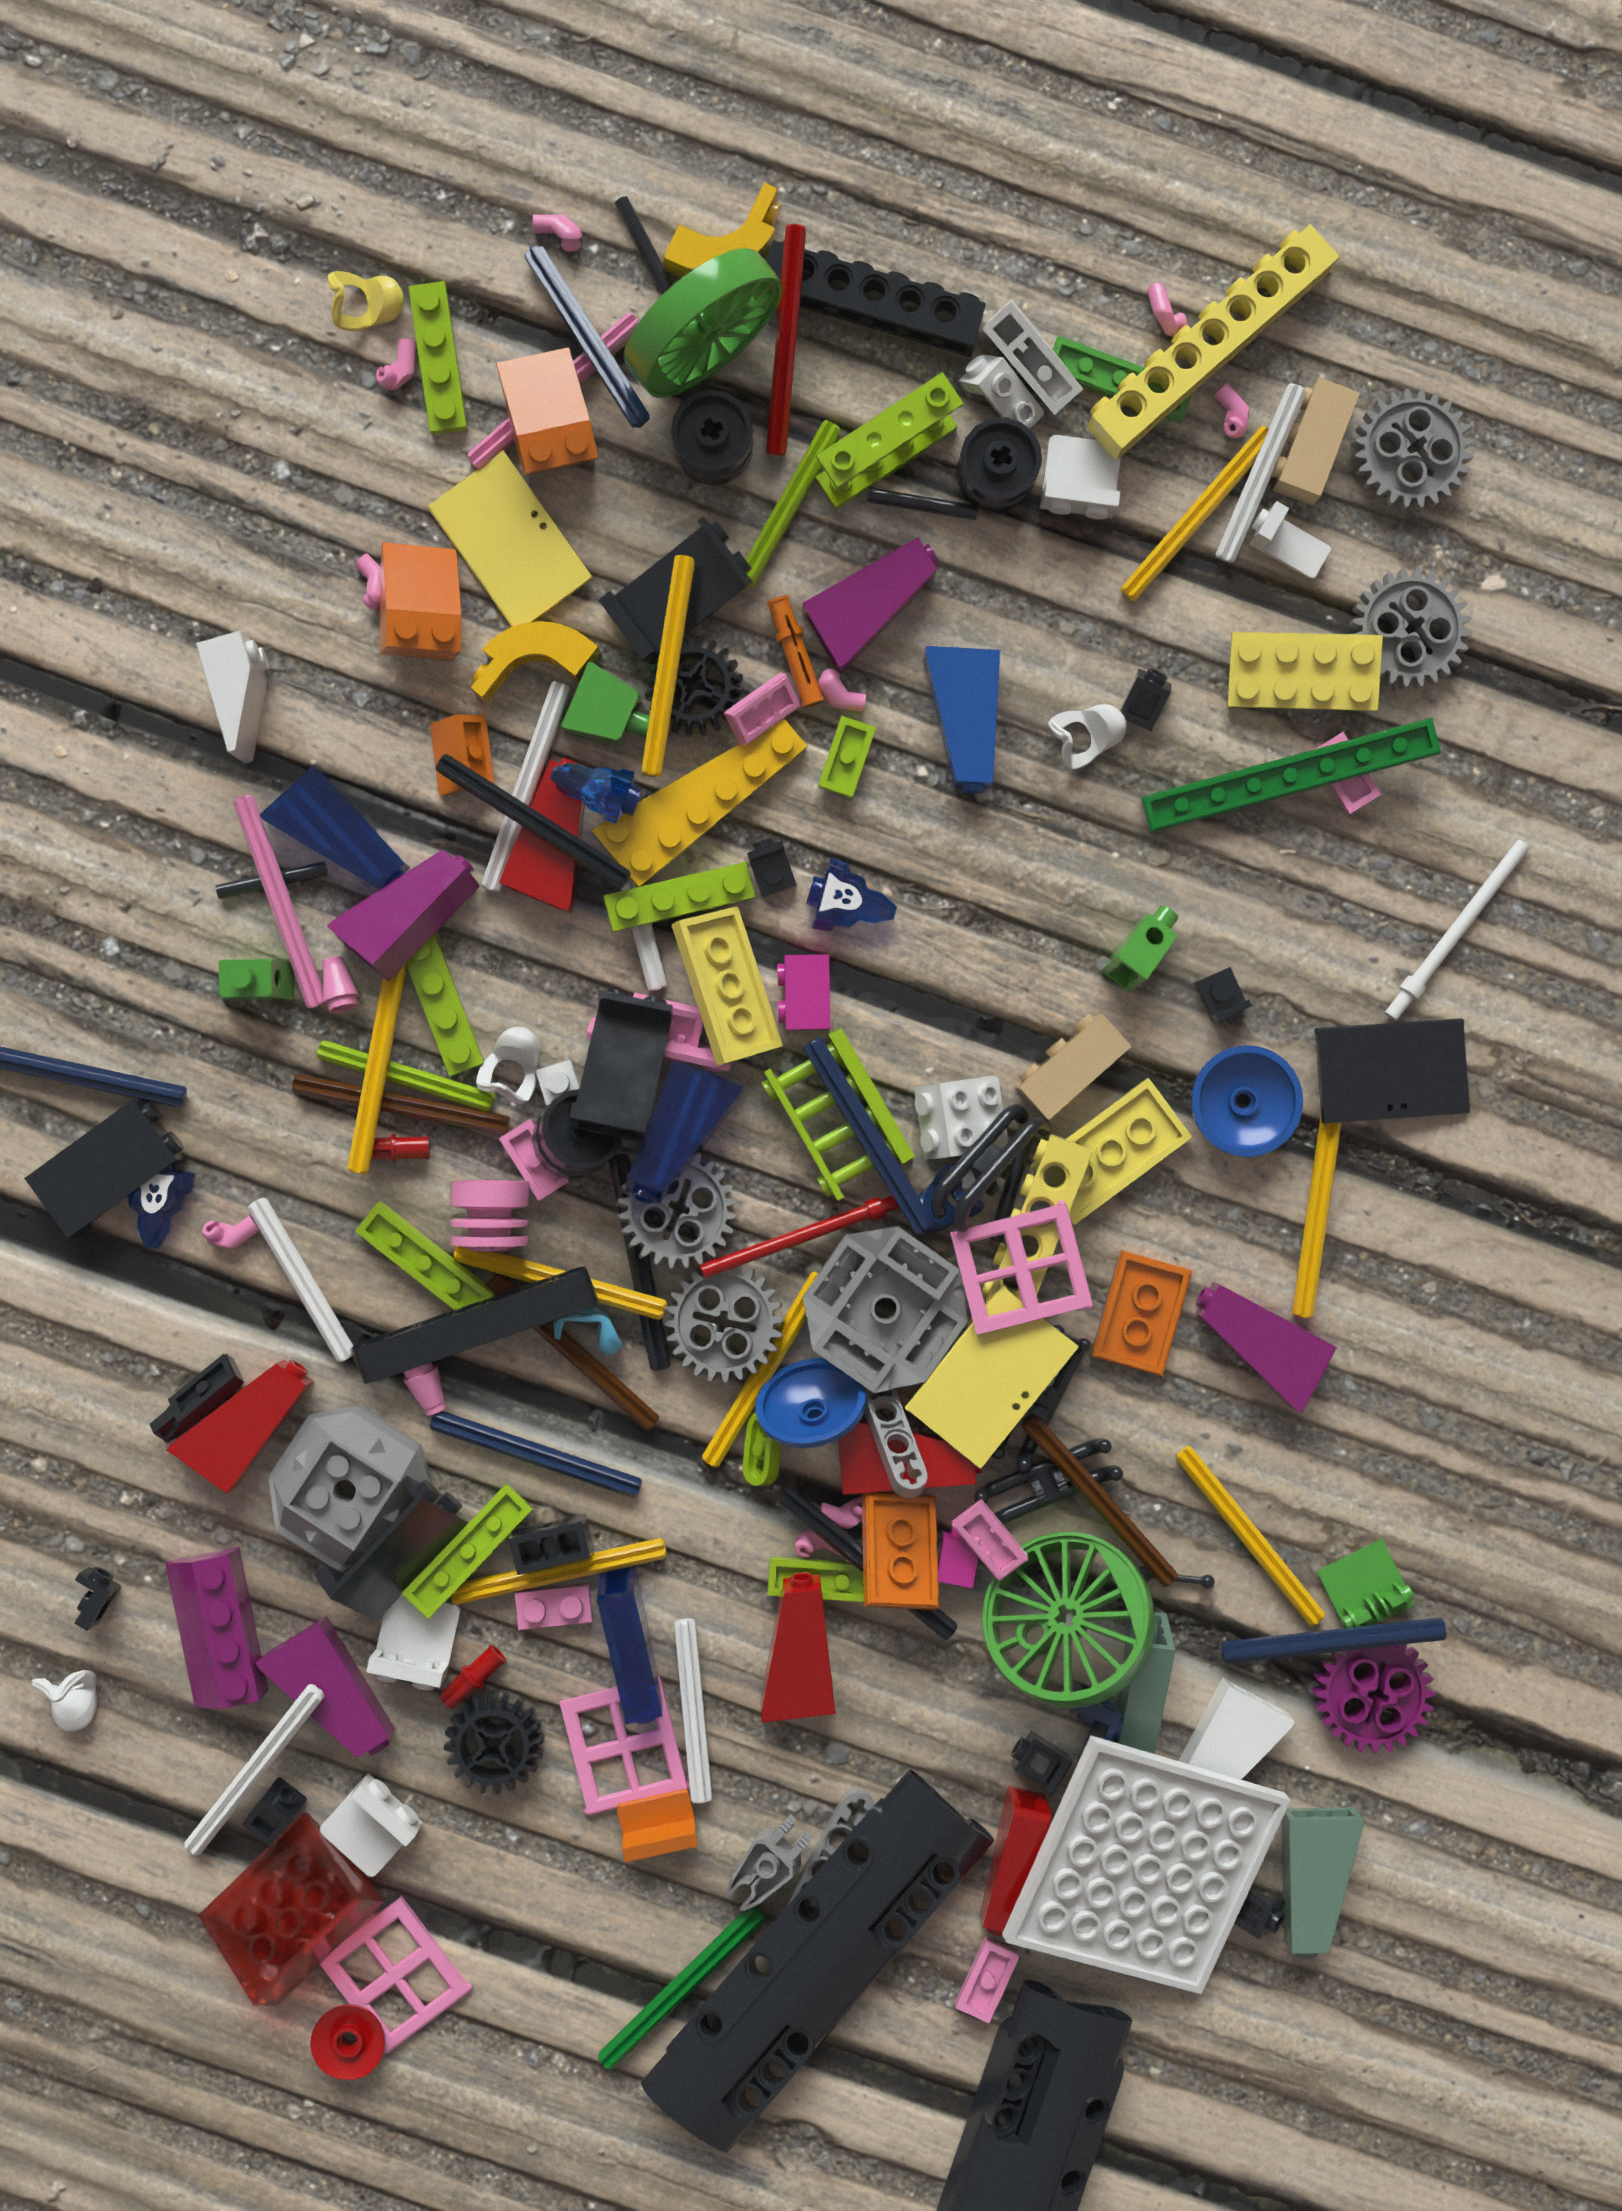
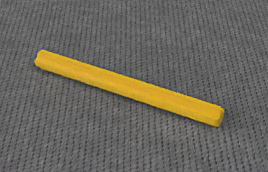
M1261 426L1122 585L1120 591L1127 599L1136 601L1252 468L1269 430L1267 427Z
M685 555L675 556L641 768L642 773L650 777H660L662 775L695 565L694 558Z
M406 964L389 982L384 978L382 979L347 1166L348 1171L354 1174L365 1175L369 1172L406 973Z
M1321 1116L1292 1309L1293 1315L1302 1318H1312L1314 1316L1342 1123L1322 1124Z
M456 1246L454 1252V1260L456 1262L529 1283L565 1272L497 1251H471L470 1249ZM591 1279L599 1299L598 1303L657 1320L663 1318L667 1307L666 1300Z
M812 1272L784 1317L785 1322L781 1323L777 1330L784 1333V1337H773L772 1342L779 1350L776 1352L767 1350L765 1352L770 1360L769 1364L758 1361L757 1367L759 1372L750 1374L704 1451L702 1459L707 1464L713 1467L720 1466L755 1407L761 1388L773 1377L807 1320L803 1295L818 1275L817 1272Z
M1189 1445L1179 1450L1175 1455V1459L1310 1626H1315L1325 1617L1324 1611L1195 1450Z
M658 1538L594 1552L587 1559L517 1575L516 1570L466 1580L450 1598L452 1603L457 1605L662 1560L667 1555L665 1542L663 1539Z

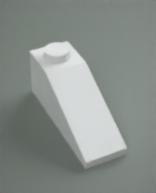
M1012 299L983 325L982 329L1054 415L1083 390L1082 386L1036 327Z

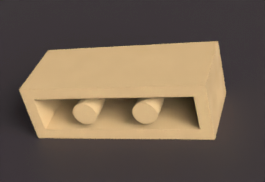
M1318 377L1311 388L1305 386L1307 393L1300 407L1302 412L1298 423L1294 421L1285 442L1289 444L1285 457L1279 456L1271 477L1276 478L1272 491L1311 506L1322 495L1360 392Z
M1090 1013L1073 1027L1077 1033L1067 1042L1063 1038L1059 1039L1045 1052L1049 1058L1038 1067L1034 1062L1018 1076L1022 1082L1015 1088L1041 1117L1050 1120L1132 1047L1103 1013L1096 1015L1094 1018Z

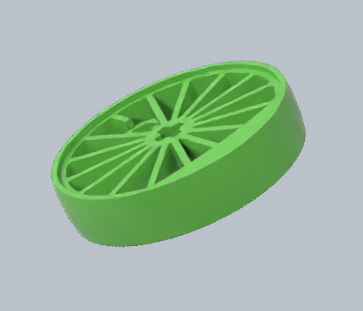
M740 248L725 252L698 266L668 289L651 306L634 328L624 352V359L631 373L651 396L657 398L682 393L705 381L736 358L770 321L782 297L783 288L780 280L766 260L757 251L750 248Z
M1057 1532L1037 1537L1023 1544L1021 1547L1028 1554V1560L1000 1581L993 1576L984 1599L982 1614L983 1632L994 1663L1004 1677L1018 1690L1030 1698L1048 1705L1063 1708H1080L1095 1705L1112 1698L1125 1689L1139 1674L1148 1659L1154 1641V1605L1151 1593L1142 1574L1122 1551L1092 1535L1078 1532ZM1070 1550H1086L1088 1552L1071 1593ZM1058 1551H1062L1063 1598L1044 1557ZM1098 1553L1102 1556L1108 1567L1081 1595ZM1039 1560L1056 1602L1023 1572L1034 1561ZM1019 1575L1051 1607L1008 1592V1590ZM1113 1576L1119 1589L1089 1602ZM1122 1597L1128 1610L1092 1612ZM1005 1598L1046 1613L1000 1616ZM1071 1612L1073 1624L1067 1627L1064 1624L1066 1622L1065 1615ZM1131 1620L1136 1639L1095 1625L1089 1621ZM1019 1624L1016 1632L1017 1637L1015 1636L1001 1642L1000 1625ZM1034 1627H1042L1044 1636L1036 1644H1028L1027 1635L1029 1631ZM1087 1630L1133 1646L1124 1664L1120 1665L1087 1633ZM1082 1636L1117 1669L1112 1676L1102 1683L1098 1682L1080 1640ZM1072 1640L1092 1683L1091 1688L1073 1692ZM1063 1643L1064 1691L1053 1692L1045 1690ZM1021 1645L1028 1653L1012 1668L1005 1652ZM1048 1653L1037 1684L1032 1685L1023 1680L1021 1674L1038 1656Z

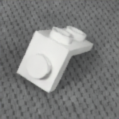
M985 354L978 356L967 365L966 373L959 379V383L966 392L984 395L1000 417L1020 421L1031 429L1044 415V410L1003 357Z
M1276 501L1269 511L1263 508L1251 527L1256 533L1249 545L1306 578L1314 579L1331 551V547L1284 520L1289 510L1285 505Z

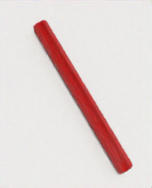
M787 224L785 229L781 274L783 292L778 309L766 452L769 455L784 456L787 451L806 228L800 224Z

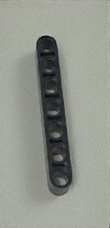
M581 1266L370 1338L356 1344L350 1351L363 1383H372L586 1310L596 1305L599 1299L586 1266Z

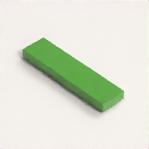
M1059 335L1053 347V351L1082 388L1112 398L1119 392L1117 390L1118 385L1129 374L1133 372L1137 376L1145 369V367ZM1155 382L1148 383L1151 391L1155 393L1164 392L1160 384ZM1192 394L1166 416L1165 419L1181 424Z

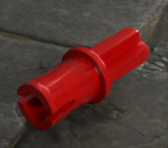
M391 1134V1137L375 1138L371 1159H391L392 1163H396L397 1159H430V1137H396V1134Z
M490 1644L469 1666H462V1672L440 1692L439 1697L443 1704L450 1709H455L475 1689H482L484 1687L483 1682L501 1665L507 1662L503 1653L495 1645Z

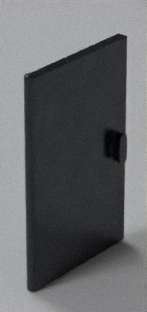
M1463 1018L1315 1028L1322 1124L1470 1113Z

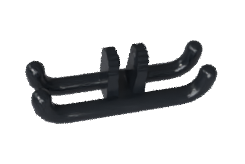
M1012 1104L1006 1107L935 1188L930 1204L932 1215L936 1219H942L946 1216L945 1204L949 1194L971 1169L975 1182L958 1201L953 1216L955 1229L961 1233L966 1232L969 1229L968 1217L972 1207L984 1193L990 1196L995 1195L999 1190L996 1179L1001 1177L1007 1180L1013 1174L1010 1163L1037 1132L1043 1137L1051 1133L1052 1127L1049 1121L1039 1116L1028 1120L1027 1110L1019 1104ZM1014 1119L1018 1124H1024L1003 1149L993 1144Z
M1053 1325L1060 1332L1065 1334V1330L1061 1325ZM1080 1338L1075 1342L1079 1346L1078 1349L1058 1372L1053 1384H1049L1028 1409L1029 1412L1040 1417L1047 1426L1084 1354L1091 1349V1342L1087 1338ZM1014 1428L995 1450L992 1457L1001 1459L1005 1455V1448ZM1027 1435L1017 1458V1468L1021 1472H1028L1031 1469V1462L1038 1447L1029 1435Z
M1097 1438L1068 1450L1079 1461L1094 1454L1110 1452L1112 1444L1108 1439ZM1048 1457L1032 1464L1028 1472L1018 1470L980 1487L975 1492L974 1500L978 1502L982 1499L986 1504L992 1497L1030 1482L1035 1494L1034 1496L994 1513L1004 1525L1077 1494L1079 1491L1070 1481L1065 1482L1061 1471ZM1115 1465L1105 1466L1089 1472L1098 1484L1110 1480L1119 1481L1123 1477V1470Z

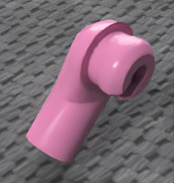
M533 215L534 234H556L559 238H562L561 247L564 251L573 252L581 248L580 238L583 237L581 229L567 216Z
M1163 283L1152 284L1147 290L1152 311L1164 333L1174 337L1179 330L1188 325L1186 315L1183 313L1173 314Z
M364 554L355 564V567L368 579L367 593L364 595L363 601L369 609L379 610L381 567L368 554Z
M824 670L818 684L828 704L836 709L864 712L866 694L847 691L840 680L841 675L837 670Z
M862 1496L852 1499L841 1507L822 1502L819 1510L841 1528L851 1529L862 1522Z
M810 1529L802 1531L795 1539V1551L802 1557H809L811 1552L823 1548L828 1549L840 1558L843 1557Z

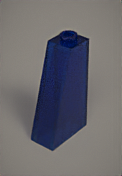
M315 765L306 771L259 815L267 823L379 890L404 875L411 868L323 771Z
M673 1060L651 1116L645 1143L641 1142L627 1178L625 1191L630 1192L631 1196L638 1201L652 1203L653 1200L661 1203L735 1108L743 1085Z
M635 1565L600 1573L597 1604L625 1723L647 1724L658 1717H663V1697L637 1567Z

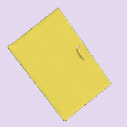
M504 450L427 506L511 627L536 621L593 579L590 572Z
M1005 1285L999 1288L985 1306L988 1316L1024 1308L1022 1300L1010 1292ZM1044 1318L978 1335L976 1334L974 1322H972L931 1373L927 1381L923 1383L908 1402L905 1410L915 1415L981 1469L1079 1346Z

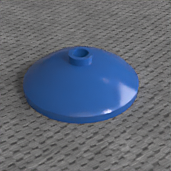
M1237 1046L1216 1054L1201 1068L1192 1088L1191 1110L1199 1131L1214 1147L1236 1156H1259L1277 1149L1294 1133L1302 1115L1303 1092L1295 1071L1280 1055L1258 1046ZM1240 1094L1245 1095L1248 1100L1244 1108H1240L1236 1104V1098Z
M806 1359L780 1369L763 1385L756 1400V1415L764 1433L775 1442L794 1448L819 1447L840 1439L857 1425L866 1409L867 1393L862 1384L826 1359Z

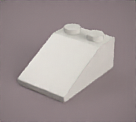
M236 631L196 644L227 751L247 764L253 762L268 682L264 670L269 669V662L262 647L258 648L254 640H250L241 631Z

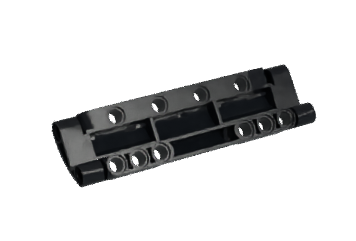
M908 1769L884 1799L881 1798L869 1810L665 2049L666 2053L641 2081L644 2092L685 2130L706 2144L724 2153H728L994 1843L992 1835L973 1818L966 1820L919 1774ZM855 1842H861L868 1848L869 1856L867 1861H859L853 1855L852 1848ZM936 1854V1857L930 1862V1864L924 1869V1871L918 1876V1878L912 1883V1885L906 1890V1892L900 1897V1899L894 1904V1906L888 1911V1913L873 1929L872 1927L876 1924V1922L882 1917V1915L888 1910V1908L894 1903V1901L900 1896V1894L906 1889V1887L912 1882V1880L918 1875V1873ZM946 1862L953 1867L955 1876L952 1881H944L940 1878L937 1872L939 1863ZM919 1890L927 1893L930 1898V1907L928 1909H920L916 1906L913 1900L915 1891ZM806 1899L814 1900L819 1905L820 1914L817 1918L810 1917L805 1912L804 1903ZM891 1919H899L904 1923L906 1928V1935L904 1937H896L892 1934L889 1928ZM757 1956L765 1957L769 1961L771 1966L770 1974H763L757 1969ZM709 2013L715 2014L720 2018L722 2023L720 2031L713 2030L709 2026L707 2020ZM789 2025L790 2027L787 2029V2031L781 2036V2038L775 2043V2045L769 2050V2052L763 2057V2059L757 2064V2066L751 2071V2073L745 2078V2080L739 2085V2087L733 2092V2094L728 2099H726L727 2096L733 2091V2089L739 2084V2082L745 2077V2075L751 2070V2068L757 2063V2061L763 2056V2054L769 2049V2047L775 2042V2040ZM799 2032L807 2037L808 2049H800L795 2045L793 2040L794 2033ZM770 2061H777L783 2066L784 2077L779 2078L771 2073L769 2068ZM746 2089L757 2092L760 2098V2105H751L747 2101L745 2096Z
M1023 1980L1012 2011L1013 2016L1006 2018L997 2030L936 2211H1078L1123 2078L1124 2063L1121 2054L1133 2022L1132 2018L1113 2007L1063 2000L1048 1986L1034 1980ZM1047 2040H1048V2041H1049V2045H1048V2048H1047V2051H1046V2054H1045V2057H1044V2060H1043L1041 2069H1040V2071H1039V2074H1038V2077H1037V2080H1036V2083H1035V2086H1034V2089H1033V2092H1032V2095H1031V2098H1030V2101H1029V2104H1028V2107H1027V2110H1026L1024 2119H1023V2121H1022V2124H1021V2127H1020L1018 2136H1016L1015 2134H1016V2131H1017V2128H1018V2125H1019V2122H1020V2119H1021V2116H1022V2113H1023V2110H1024V2107H1025V2104H1026L1028 2095H1029V2093H1030V2090H1031V2087H1032V2084H1033V2081H1034V2078H1035V2075H1036V2072H1037V2069H1038V2066H1039V2063H1040V2060H1041V2057H1042V2054H1043V2051H1044L1046 2042H1047Z

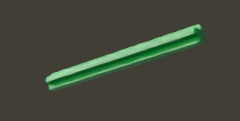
M756 1905L745 1910L729 1924L599 2052L598 2060L601 2065L607 2070H613L765 1921L766 1914L762 1908Z

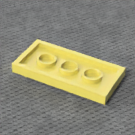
M1232 632L1227 707L1378 711L1383 635Z
M738 906L679 920L671 924L716 1065L720 1066L782 1047L780 1034Z
M1149 1078L1143 1080L1065 1138L1093 1150L1069 1212L1073 1225L1084 1219L1192 1138V1135ZM1038 1161L1029 1165L1034 1173L1037 1170ZM1050 1166L1044 1172V1180L1049 1185L1057 1186L1065 1180L1066 1173L1059 1166Z

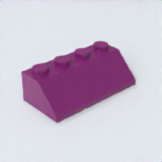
M239 1546L165 1562L195 1707L225 1709L260 1701L269 1691L266 1675L259 1670L255 1663L262 1654Z

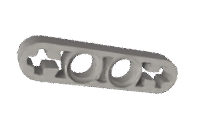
M865 1387L867 1405L864 1414L891 1487L900 1497L915 1498L923 1492L928 1477L927 1470L896 1389L878 1392L879 1397L875 1398L876 1393ZM880 1408L889 1409L895 1415V1419L886 1422L882 1421L876 1416L875 1411ZM891 1440H899L906 1445L907 1451L904 1453H894L888 1448L887 1443ZM908 1463L906 1467L910 1479L916 1478L915 1484H910L908 1479L902 1480L905 1472L904 1464Z
M852 1788L842 1796L789 1893L788 1905L806 1885L804 1883H808L813 1877L811 1871L814 1865L820 1862L825 1863L837 1849V1847L830 1844V1835L836 1830H844L850 1834L854 1829L846 1822L851 1815L850 1801L857 1803L859 1799H862L866 1809L865 1812L859 1810L856 1812L853 1818V1825L855 1826L874 1806L873 1799L866 1790ZM855 1842V1843H854L853 1848H852V1851H853V1852H854V1850H855V1848H856L858 1842ZM810 1899L812 1909L805 1907V1912L810 1917L817 1918L820 1914L819 1905Z

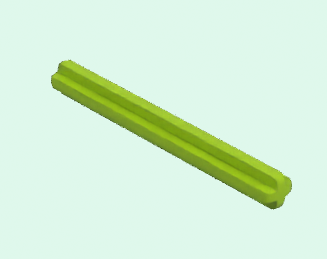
M827 420L822 422L749 552L746 560L752 569L747 574L753 582L748 586L753 587L756 585L820 471L822 465L816 458V455L835 444L839 437L840 428Z
M323 1040L318 1047L317 1058L365 1074L368 1053ZM389 1060L386 1075L387 1081L485 1112L491 1111L494 1105V1093L484 1092L476 1087Z

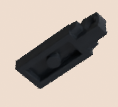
M223 1353L168 1399L170 1405L166 1411L149 1424L153 1434L166 1443L170 1442L240 1387L244 1380L235 1360L227 1353Z

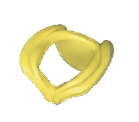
M335 271L328 274L329 287L335 292L331 307L332 319L338 328L345 331L358 332L371 326L391 322L402 311L404 294L393 278L376 276L363 279L355 274L343 271ZM343 285L355 286L364 292L368 306L363 316L352 317L340 313L344 299Z

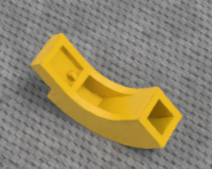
M764 182L746 221L740 228L728 235L719 237L706 236L679 224L663 257L666 271L679 278H683L710 259L740 248L753 249L765 259L769 254L772 241H776V228L772 226H774L781 210V204L778 203V188Z
M544 621L522 623L504 630L482 649L487 658L491 660V663L489 665L484 663L475 672L472 678L474 684L471 689L475 695L485 703H488L515 669L534 661L554 664L579 683L588 661L595 663L601 652L599 647L591 640L565 625Z

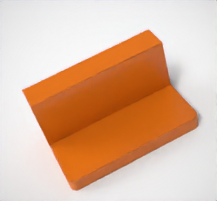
M455 714L431 723L430 730L435 768L440 758L444 754H448L495 784L486 715ZM436 770L440 796H448L466 791Z
M688 1789L617 1804L625 1863L698 1847V1826Z

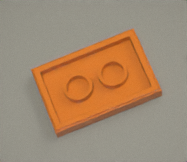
M1120 1250L1091 1356L1163 1377L1193 1270Z
M864 1493L862 1495L864 1607L938 1609L936 1496L903 1498L898 1494Z

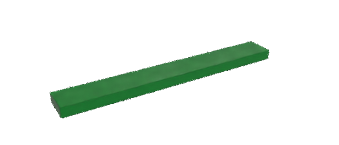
M1431 717L1142 796L1141 801L1149 832L1154 833L1441 754V749Z

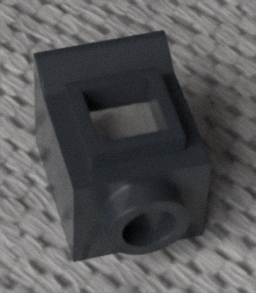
M1032 1730L1026 1739L1021 1737L1016 1742L1011 1752L1014 1770L1044 1788L1051 1795L1055 1793L1072 1765L1067 1752Z

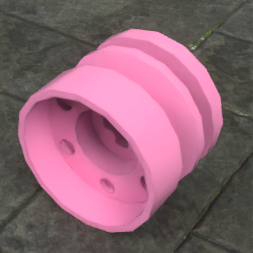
M450 1181V1206L467 1209V1217L450 1220V1226L467 1228V1234L450 1235V1245L461 1246L471 1251H507L517 1246L529 1245V1235L512 1234V1228L529 1226V1220L512 1217V1209L529 1206V1181Z

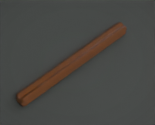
M302 1074L294 1076L292 1083V1092L294 1094L359 1106L361 1086ZM383 1091L380 1111L499 1135H505L509 1130L510 1117L506 1115Z
M497 1273L486 1284L495 1295L517 1288L504 1275ZM554 1321L533 1327L541 1337L644 1430L648 1431L656 1424L659 1419L658 1414L563 1328L560 1339H555Z
M1034 1414L1028 1416L1021 1424L1025 1432L1163 1587L1171 1585L1178 1577L1175 1569L1044 1421Z

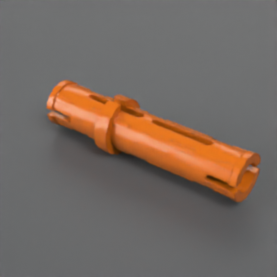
M783 595L771 599L766 604L769 607L777 630V634H775L776 641L782 644L791 675L802 702V708H808L824 702L825 699L819 689V684L802 638L804 634L803 627L797 624L789 601V595Z

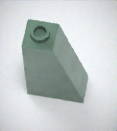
M1155 1612V1635L1148 1659L1136 1678L1118 1693L1117 1706L1122 1713L1121 1719L1124 1720V1725L1118 1740L1111 1741L1155 1754L1176 1651L1166 1613ZM1128 1620L1126 1636L1136 1639L1132 1622ZM1125 1644L1122 1664L1129 1657L1133 1646Z
M1355 1807L1291 1808L1286 1810L1282 1818L1283 1899L1285 1900L1283 1906V1913L1285 1914L1284 1942L1290 1952L1298 1957L1315 1958L1318 1956V1953L1330 1952L1364 1826V1819Z

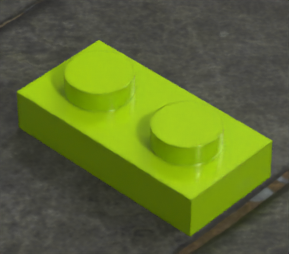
M841 716L818 788L853 799L876 727Z

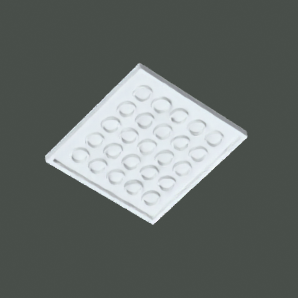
M1090 1735L1002 1935L1006 1943L1202 1994L1291 1800L1284 1792Z

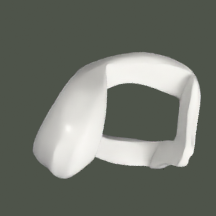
M1108 704L1096 705L1083 711L1062 712L1052 717L1048 722L1052 734L1063 742L1062 758L1069 769H1079L1087 766L1100 753L1117 745L1126 733L1125 716L1116 707ZM1080 722L1087 728L1091 744L1087 751L1072 755V737L1068 731L1062 728L1070 723Z
M512 1027L505 1030L498 1038L493 1052L484 1061L478 1072L477 1088L488 1093L501 1092L505 1098L518 1104L528 1102L537 1084L535 1070H537V1063L541 1052V1044L537 1036L525 1027ZM511 1060L523 1067L525 1078L516 1093L503 1084L491 1083L492 1073L498 1062Z
M88 1670L72 1673L63 1680L60 1686L51 1684L45 1678L32 1680V1686L43 1691L50 1699L53 1719L62 1730L75 1732L82 1730L91 1723L97 1710L95 1673ZM79 1681H82V1682H83V1683L80 1684V1685L74 1686V1685H76Z

